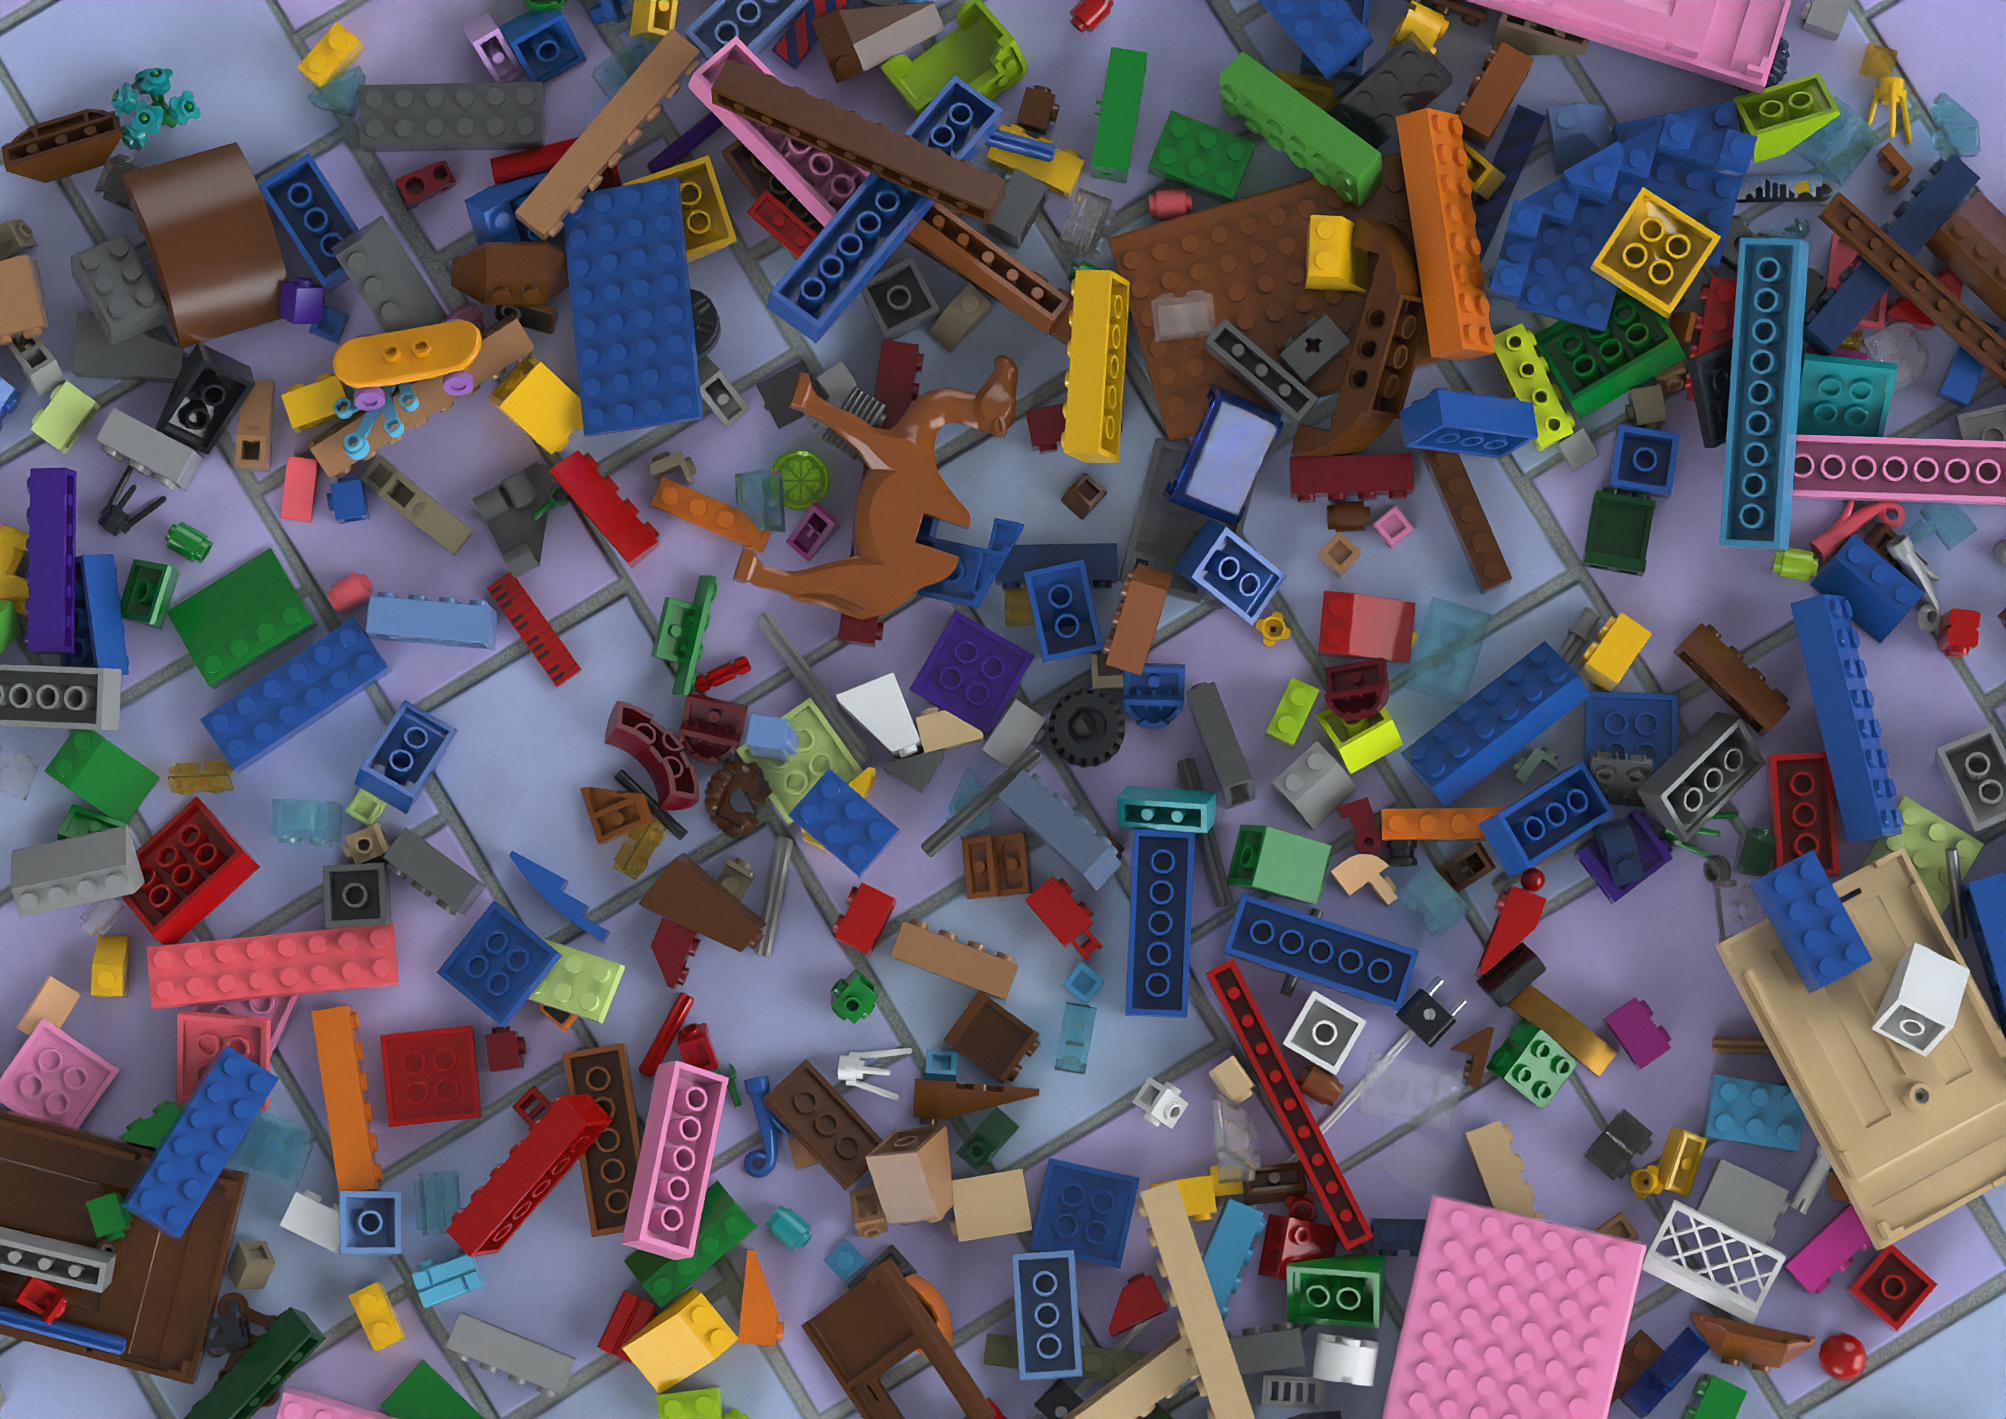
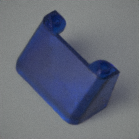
M1212 383L1206 395V398L1209 399L1207 407H1210V409H1203L1202 420L1180 469H1176L1174 473L1178 480L1168 481L1162 495L1170 503L1232 525L1235 521H1241L1246 510V505H1243L1272 439L1279 437L1284 422L1280 420L1281 414L1278 411Z

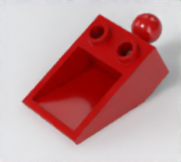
M1529 868L1522 873L1520 882L1523 889L1512 885L1507 891L1503 890L1500 892L1494 907L1499 912L1476 969L1475 976L1481 977L1486 974L1537 927L1547 901L1546 898L1534 894V892L1542 889L1545 883V876L1541 870Z

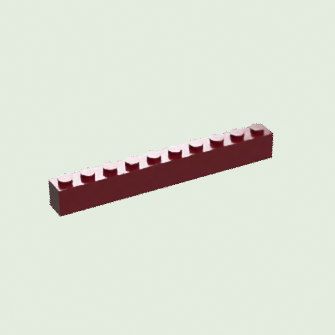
M882 339L874 399L883 403L888 409L885 413L888 415V419L882 429L889 430L894 427L912 404V401H915L919 396L920 383H915L916 371L922 372L924 354L919 353V344ZM865 463L863 466L862 480L864 479L868 471V467ZM853 540L850 557L854 556ZM841 613L838 641L839 643L875 648L876 640L882 641L884 623L879 622L880 616L860 620Z

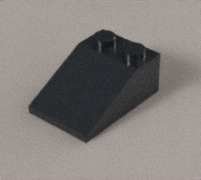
M198 342L181 367L155 429L178 442L209 455L256 384L250 366Z

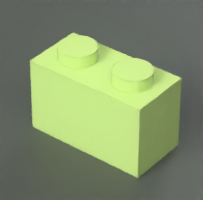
M67 380L63 385L59 384L50 395L52 401L45 410L40 409L32 419V424L34 425L30 429L64 455L101 407L96 401Z

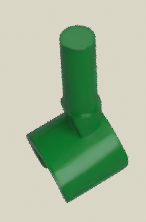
M554 488L546 504L531 515L535 521L555 506L564 507L568 504L569 496L565 497L561 502L555 501V495L562 488Z
M729 1063L732 1072L728 1076L727 1089L731 1095L734 1107H738L742 1103L734 1081L737 1074L733 1065ZM718 1067L716 1072L721 1075L720 1068Z

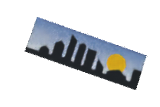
M1822 174L1737 176L1743 178L1737 203L1822 201Z

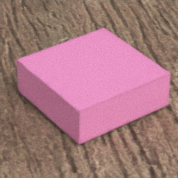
M1396 505L1371 525L1390 549L1415 529Z

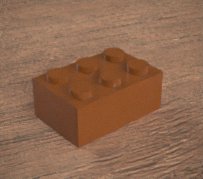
M1504 42L1501 43L1498 50L1492 47L1481 69L1485 71L1483 76L1477 73L1469 87L1467 96L1470 99L1468 102L1462 99L1454 113L1459 115L1462 123L1463 139L1483 150L1486 149L1529 74L1534 59Z
M1139 563L1135 572H1128L1120 597L1126 599H1120L1112 621V625L1117 626V628H1111L1103 653L1108 654L1106 665L1138 675L1142 674L1173 574Z

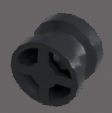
M1387 841V849L1390 850V857L1387 859L1388 866H1417V858L1414 856L1417 841Z

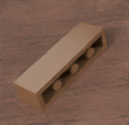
M911 918L910 923L903 921L890 957L1006 1001L1019 967L1013 963L1014 957L999 951L996 956L984 952L986 946L970 940L967 945L956 941L957 935L941 929L939 934L927 930L928 924Z

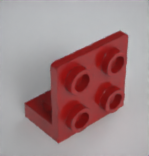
M1269 1214L1258 1275L1287 1280L1288 1263L1334 1257L1338 1238L1332 1226Z

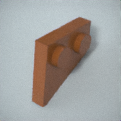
M596 787L580 788L598 844H605L653 823L644 793Z

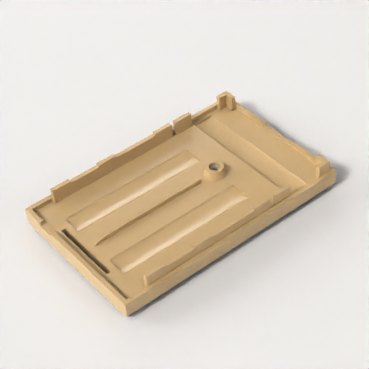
M1904 847L1832 883L1839 898L1853 890L1855 891L1856 896L1842 904L1873 961L1811 993L1808 992L1769 918L1715 945L1876 1250L1884 1249L2006 1182V1037L1971 972L1968 976L1954 1027L1926 1057L1871 1029L1901 958L1915 942L1969 969Z

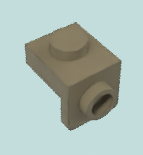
M682 451L672 455L669 452L661 453L652 458V463L647 464L654 480L682 469L690 485L694 483L692 475L697 473L691 457L684 458Z

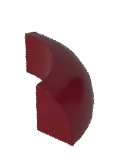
M617 701L608 720L604 743L626 751L646 769L656 788L658 810L677 811L693 807L699 802L698 778L695 767L690 765L683 751L685 747L670 728L666 730L653 720V715L629 703Z

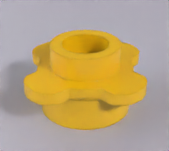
M1275 611L1266 619H1258L1255 624L1256 630L1260 631L1263 636V644L1267 647L1274 646L1278 640H1287L1291 635V630L1285 626L1284 616L1281 612ZM1272 626L1276 628L1275 632H1271L1270 628Z
M1649 1165L1646 1169L1634 1170L1631 1173V1186L1635 1190L1634 1195L1637 1199L1644 1200L1647 1195L1653 1193L1658 1195L1662 1192L1663 1185L1659 1182V1169L1656 1166ZM1645 1180L1649 1181L1648 1185L1644 1184Z

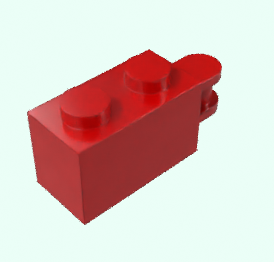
M1052 876L1029 895L1025 902L1064 948L1071 943L1087 961L1090 958L1088 955L1098 948L1100 950L1103 948L1088 930L1093 925L1090 917L1094 914L1083 901L1078 904L1070 896L1074 891L1063 878L1057 881ZM1084 932L1089 939L1080 946L1075 939Z

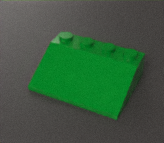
M1618 287L1605 332L1559 320L1549 328H1545L1534 335L1539 351L1580 420L1686 358L1684 351L1664 317Z
M269 548L167 611L194 663L208 686L216 689L318 626L272 548Z

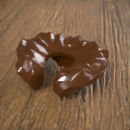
M733 761L731 764H724L722 769L717 770L715 774L711 775V780L707 783V788L704 791L706 795L704 800L705 810L710 814L711 822L732 838L752 833L759 823L752 812L740 813L732 808L730 797L733 791L736 789L746 790L752 798L750 803L759 806L767 804V797L772 793L769 782L764 779L763 770L756 762L747 764L741 761Z

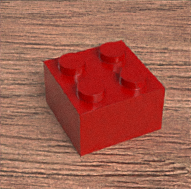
M861 882L859 888L853 886L846 900L849 909L845 916L839 914L832 930L836 933L834 938L838 942L870 957L897 901L894 897Z
M1891 1244L1884 1249L1878 1250L1844 1290L1891 1331H1898L1938 1284Z

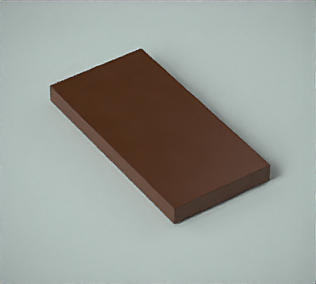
M807 1059L761 1100L845 1191L869 1170L865 1157L883 1141Z

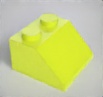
M1384 707L1375 715L1357 721L1343 720L1329 708L1316 715L1337 756L1350 774L1404 745L1393 719Z

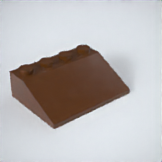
M1978 191L1931 237L1925 246L2006 323V216Z

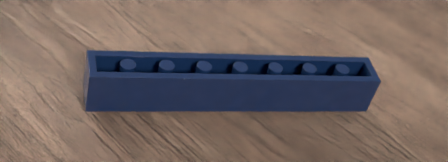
M1952 154L1945 160L1940 157L1928 170L1931 176L1926 181L1921 179L1910 191L1914 196L1907 203L1904 200L1893 211L1892 214L1895 218L1890 224L1885 222L1880 227L1881 230L1913 258L1980 180V177L1955 154ZM1859 254L1856 255L1859 261L1854 267L1849 265L1838 276L1837 279L1840 281L1835 289L1830 287L1820 297L1819 301L1822 305L1816 311L1811 309L1804 316L1803 340L1820 355L1829 356L1835 352L1891 285L1885 277Z

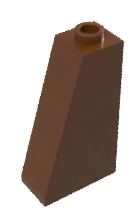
M685 853L680 854L671 862L638 903L647 910L738 952H742L748 947L754 949L765 936L761 931L767 923Z

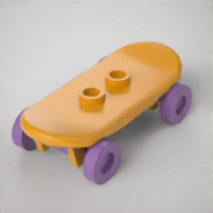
M449 319L439 324L376 335L362 334L344 342L338 347L334 353L332 365L339 380L348 386L358 388L354 392V404L357 408L364 411H374L384 406L385 392L380 386L430 379L437 376H443V389L446 393L461 396L470 393L474 388L473 376L468 372V366L478 356L482 338L479 329L474 324L462 319Z

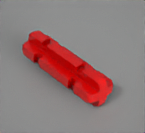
M741 656L735 659L732 664L728 662L708 671V674L705 676L703 674L697 676L694 684L696 691L703 693L710 690V686H719L736 678L737 674L741 676L750 672L751 666L745 656Z

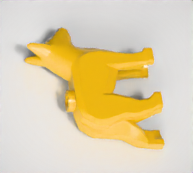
M0 525V599L12 601L16 613L28 618L25 611V603L29 598V586L26 583V579L16 576V573L19 570L24 553H27L26 541L29 538V534L23 533L11 526Z

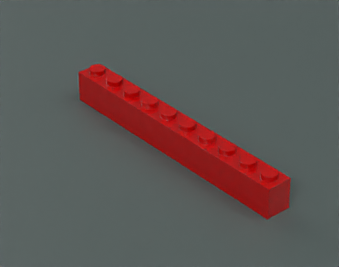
M1232 959L1207 971L1205 976L1344 1252L1374 1237L1235 960Z

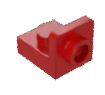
M696 1023L689 1024L678 1031L677 1046L684 1063L707 1071L719 1067L718 1058L709 1038L707 1023L699 1025Z

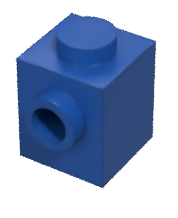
M345 476L338 478V483L330 484L331 493H327L328 507L330 511L335 512V519L339 524L370 519L365 485L361 479L356 480L355 476Z

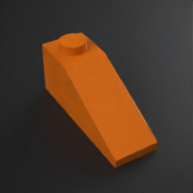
M748 1249L738 1343L776 1346L777 1340H783L784 1322L779 1321L780 1315L756 1250Z

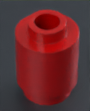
M1080 0L1069 12L1072 16L1070 22L1081 33H1084L1085 30L1092 33L1110 14V8L1114 3L1112 0Z

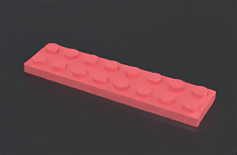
M391 923V926L335 928L146 947L152 1010L399 985L393 923Z

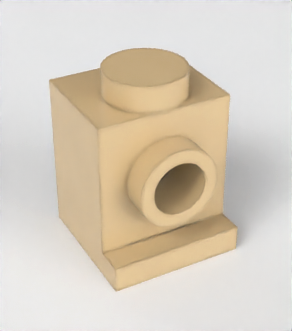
M380 823L373 824V826L346 836L347 844L342 845L348 862L354 861L355 864H367L383 858L391 847L384 828ZM362 840L370 842V847L366 851H362L359 847Z

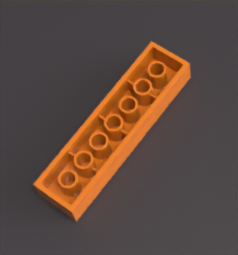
M1424 108L1397 116L1396 123L1431 357L1467 361L1493 354L1494 333L1490 328V305L1486 299L1484 288L1485 274L1481 268L1480 261L1481 245L1476 234V214L1472 208V186L1467 174L1466 164L1468 159L1463 148V126L1459 115Z

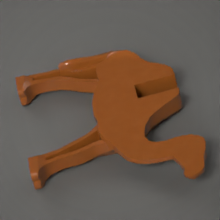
M998 355L994 360V371L976 394L952 388L927 391L908 407L894 427L889 430L871 427L856 415L837 408L820 398L812 388L809 373L801 371L798 374L788 408L802 411L806 416L825 424L857 451L868 467V471L860 484L853 513L852 535L854 556L803 570L784 571L764 566L757 559L753 547L744 545L732 580L740 583H750L753 587L776 591L788 595L791 599L799 602L826 607L860 620H866L890 612L905 602L917 590L947 578L955 570L960 557L915 542L923 515L964 529H969L971 523L968 510L955 497L938 473L934 453L936 435L943 425L955 422L1003 438L1015 416L1018 379L1017 365L1006 355Z

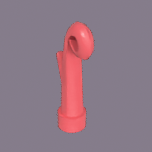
M1849 500L1833 526L1824 534H1820L1812 540L1809 545L1817 558L1825 562L1836 554V550L1877 515L1880 522L1885 523L1889 528L1897 529L1901 527L1906 520V512L1903 506L1898 502L1876 501L1852 514L1854 501ZM1886 511L1894 512L1897 518L1895 520L1888 519Z

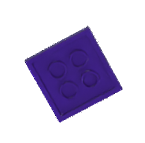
M955 610L909 690L989 736L1035 656Z

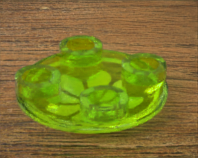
M793 450L781 455L775 461L770 474V487L777 501L785 507L793 510H807L814 502L819 504L827 495L830 487V472L826 463L817 454L808 450Z

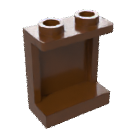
M980 990L943 1040L1002 1084L1007 1079L1010 1082L1015 1080L1023 1068L1018 1065L1025 1054L1031 1057L1041 1043L1036 1040L1040 1035L1037 1031L1016 1018Z

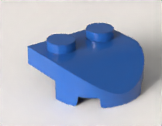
M1145 663L1141 675L1124 670L1123 705L1126 713L1137 722V725L1148 729H1159L1168 726L1171 721L1181 714L1184 706L1185 664Z

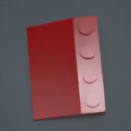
M196 796L136 851L145 883L134 894L120 897L151 935L163 945L177 944L257 871L260 866L201 799Z

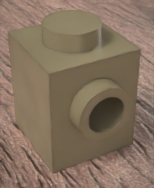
M1661 384L1631 389L1628 393L1629 404L1625 405L1628 423L1633 422L1634 427L1661 430V425H1664L1668 420Z

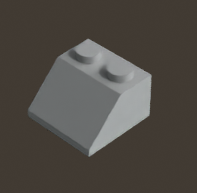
M1318 741L1311 745L1271 784L1277 793L1312 830L1358 788L1340 764Z

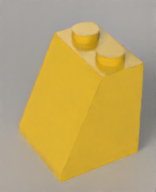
M1310 216L1307 230L1305 289L1366 292L1368 251L1351 246L1353 229L1356 223L1342 216Z
M532 356L519 363L487 398L506 417L551 455L555 451L558 453L563 450L569 442L568 437L575 429L580 430L583 427L580 398L541 361Z

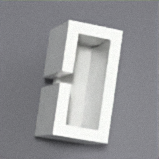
M306 1189L304 1194L296 1192L280 1226L333 1252H339V1204L333 1203L332 1207H329L321 1202L323 1198L321 1195Z

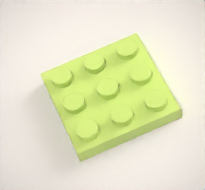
M811 697L782 717V719L789 720L794 731H796L797 737H799L797 754H791L790 762L754 756L746 743L736 749L744 763L756 762L763 770L764 779L769 782V787L772 790L768 797L788 825L794 823L788 816L790 812L828 769L832 770L847 784L863 772Z
M1903 796L1896 808L1900 810L1903 817L1902 834L1877 840L1860 869L1904 847L1941 916L1951 900L1945 849L1957 848L1962 882L1984 843L1910 798Z

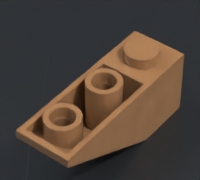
M255 380V386L241 405L239 411L234 465L241 471L270 472L275 381Z

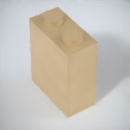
M1023 1169L951 1180L955 1218H951L949 1221L952 1237L958 1236L959 1242L1033 1230Z

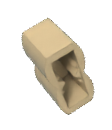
M1234 1055L1208 1072V1075L1228 1104L1234 1101L1236 1105H1239L1253 1095L1250 1089L1255 1085Z

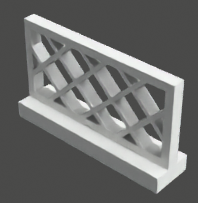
M1674 1200L1649 1249L1645 1252L1642 1270L1753 1325L1758 1315V1310L1779 1273L1786 1255ZM1678 1210L1688 1215L1692 1226L1675 1231L1672 1218ZM1695 1219L1702 1223L1696 1225ZM1668 1226H1669V1227H1670V1230H1671V1233L1665 1234V1232H1666V1230H1667V1228H1668ZM1709 1226L1716 1229L1720 1240L1703 1245L1698 1230ZM1694 1231L1699 1246L1682 1251L1677 1236ZM1723 1233L1730 1237L1724 1239ZM1670 1238L1674 1239L1678 1253L1666 1256L1656 1251L1660 1241ZM1737 1240L1744 1243L1748 1254L1731 1259L1726 1244ZM1722 1245L1727 1260L1710 1265L1705 1250ZM1751 1247L1759 1251L1752 1252ZM1701 1252L1706 1267L1696 1270L1688 1267L1685 1256ZM1767 1254L1777 1259L1772 1269L1759 1273L1754 1258ZM1680 1258L1682 1263L1676 1261L1675 1259ZM1750 1259L1755 1274L1738 1279L1733 1264ZM1730 1266L1734 1281L1724 1284L1716 1281L1712 1270ZM1708 1272L1710 1277H1708V1276H1706V1275H1704V1274H1702V1273ZM1768 1276V1278L1766 1279V1281H1765V1283H1764V1285H1763V1282H1762V1279H1761V1278ZM1758 1280L1761 1291L1756 1300L1744 1295L1740 1284ZM1736 1286L1738 1291L1730 1287Z

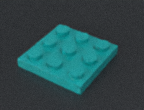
M1804 353L1800 374L1796 435L1883 437L1897 372V364Z

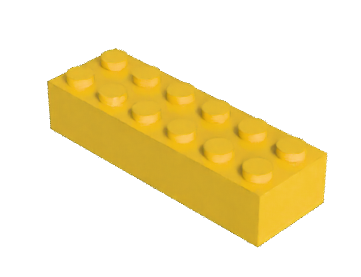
M1076 270L1075 279L1071 283V294L1074 297L1073 309L1069 313V324L1072 328L1071 340L1067 343V354L1070 358L1069 370L1065 374V385L1068 388L1067 400L1063 404V415L1066 419L1065 431L1061 434V446L1065 454L1084 463H1119L1130 281L1111 270Z

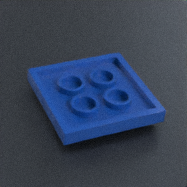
M1588 691L1590 696L1585 699L1584 763L1588 769H1590V753H1596L1599 750L1600 752L1612 753V759H1614L1615 752H1618L1620 760H1623L1624 753H1628V760L1630 754L1646 755V758H1652L1653 774L1677 751L1678 694Z
M493 901L436 973L500 1026L505 1028L562 955L499 903Z
M1049 1158L1030 1249L1041 1252L1074 1250L1075 1259L1120 1269L1140 1178Z

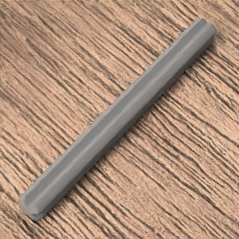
M769 611L759 615L756 618V623L808 696L812 698L859 765L868 762L872 758V754Z

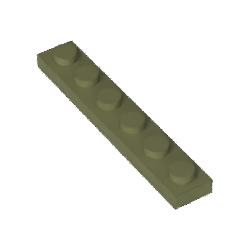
M987 1333L983 1364L1019 1369L1017 1337ZM1081 1345L1083 1377L1112 1381L1147 1354Z

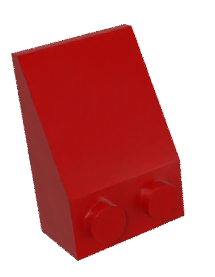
M1324 591L1318 655L1362 660L1383 657L1386 659V662L1410 664L1415 603L1356 593Z

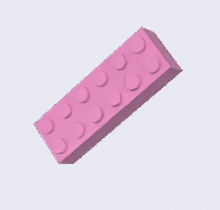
M676 1060L658 1065L621 1244L673 1260L693 1257L728 1077Z

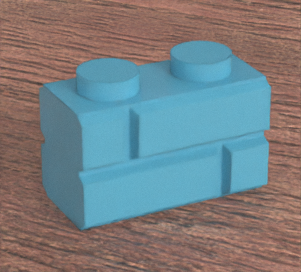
M462 1248L445 1254L447 1260L436 1264L435 1260L431 1259L418 1264V1271L411 1274L423 1307L429 1308L485 1286L475 1257H469Z

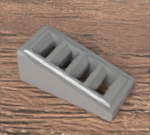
M1263 1374L1261 1406L1323 1409L1325 1380L1314 1377ZM1272 1381L1278 1382L1277 1400L1271 1399ZM1285 1382H1291L1290 1401L1284 1400ZM1297 1383H1303L1302 1402L1296 1401ZM1309 1384H1315L1314 1402H1308Z

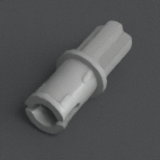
M1584 608L1573 628L1568 629L1569 635L1557 652L1569 665L1573 662L1582 646L1589 643L1588 638L1602 618L1592 608Z

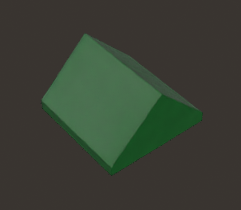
M134 559L121 599L122 619L162 630L180 572L169 565Z

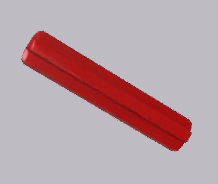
M683 992L679 993L639 1066L640 1073L651 1078L655 1075L658 1065L661 1064L694 1003L693 997Z

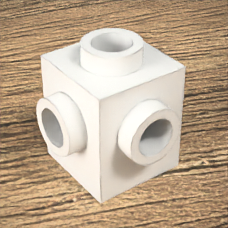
M1148 1077L1132 1103L1145 1111L1144 1119L1156 1127L1163 1123L1171 1129L1189 1104L1179 1097L1182 1092L1180 1089L1167 1081L1163 1086L1151 1077Z

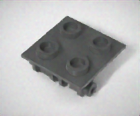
M1597 750L1596 753H1590L1589 771L1609 804L1645 807L1637 789L1652 774V758H1646V755L1630 754L1628 760V753H1624L1623 760H1620L1618 752H1615L1614 759H1612V753Z

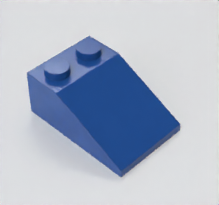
M1210 519L1206 521L1174 567V570L1194 586L1252 626L1287 577V575L1229 528Z
M1084 559L1024 572L1043 664L1104 650Z
M404 700L360 766L354 784L403 813L408 814L452 742L457 729Z

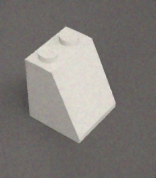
M894 673L836 695L840 706L893 757L900 755L902 759L918 754L917 748L922 747V743Z
M1915 942L1901 958L1871 1029L1926 1057L1954 1027L1970 970Z

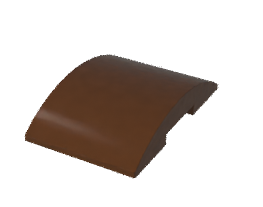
M237 142L121 175L140 233H144L162 286L160 292L166 303L167 313L179 349L282 319L279 317L282 281H288L286 268L261 191Z

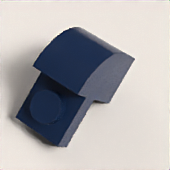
M1617 818L1592 828L1599 855L1605 857L1614 887L1645 878L1637 853L1638 846L1624 818Z

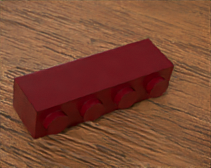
M1413 454L1291 457L1289 460L1290 498H1297L1299 503L1315 502V497H1328L1330 502L1346 501V496H1358V500L1361 501L1376 500V495H1389V499L1392 500L1406 499L1407 494H1412L1414 491Z

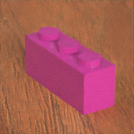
M1848 1203L1782 1265L1806 1293L1812 1294L1816 1291L1819 1294L1832 1282L1829 1277L1836 1270L1841 1273L1853 1263L1854 1260L1851 1256L1857 1250L1861 1249L1864 1252L1873 1244L1853 1205Z

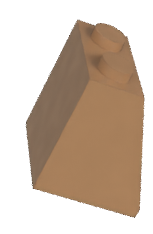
M27 254L0 261V346L12 343L13 337L24 335V339L34 338L42 335L41 330L49 329L38 263Z
M946 1125L894 1130L865 1157L887 1224L900 1223L905 1226L916 1221L935 1223L942 1220L944 1214L953 1207L949 1141Z

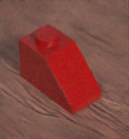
M1140 1273L1127 1280L1129 1285L1122 1288L1108 1328L1111 1336L1115 1337L1169 1311L1151 1274L1145 1277L1144 1273Z

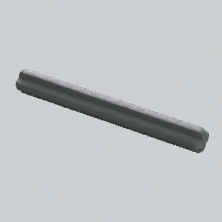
M1031 747L921 844L922 850L929 857H933L995 803L999 799L998 795L1022 770L1029 773L1043 761V755L1039 750Z
M1187 758L1177 762L1183 789L1203 791L1195 760ZM1212 826L1208 833H1195L1216 907H1222L1231 904L1233 899Z

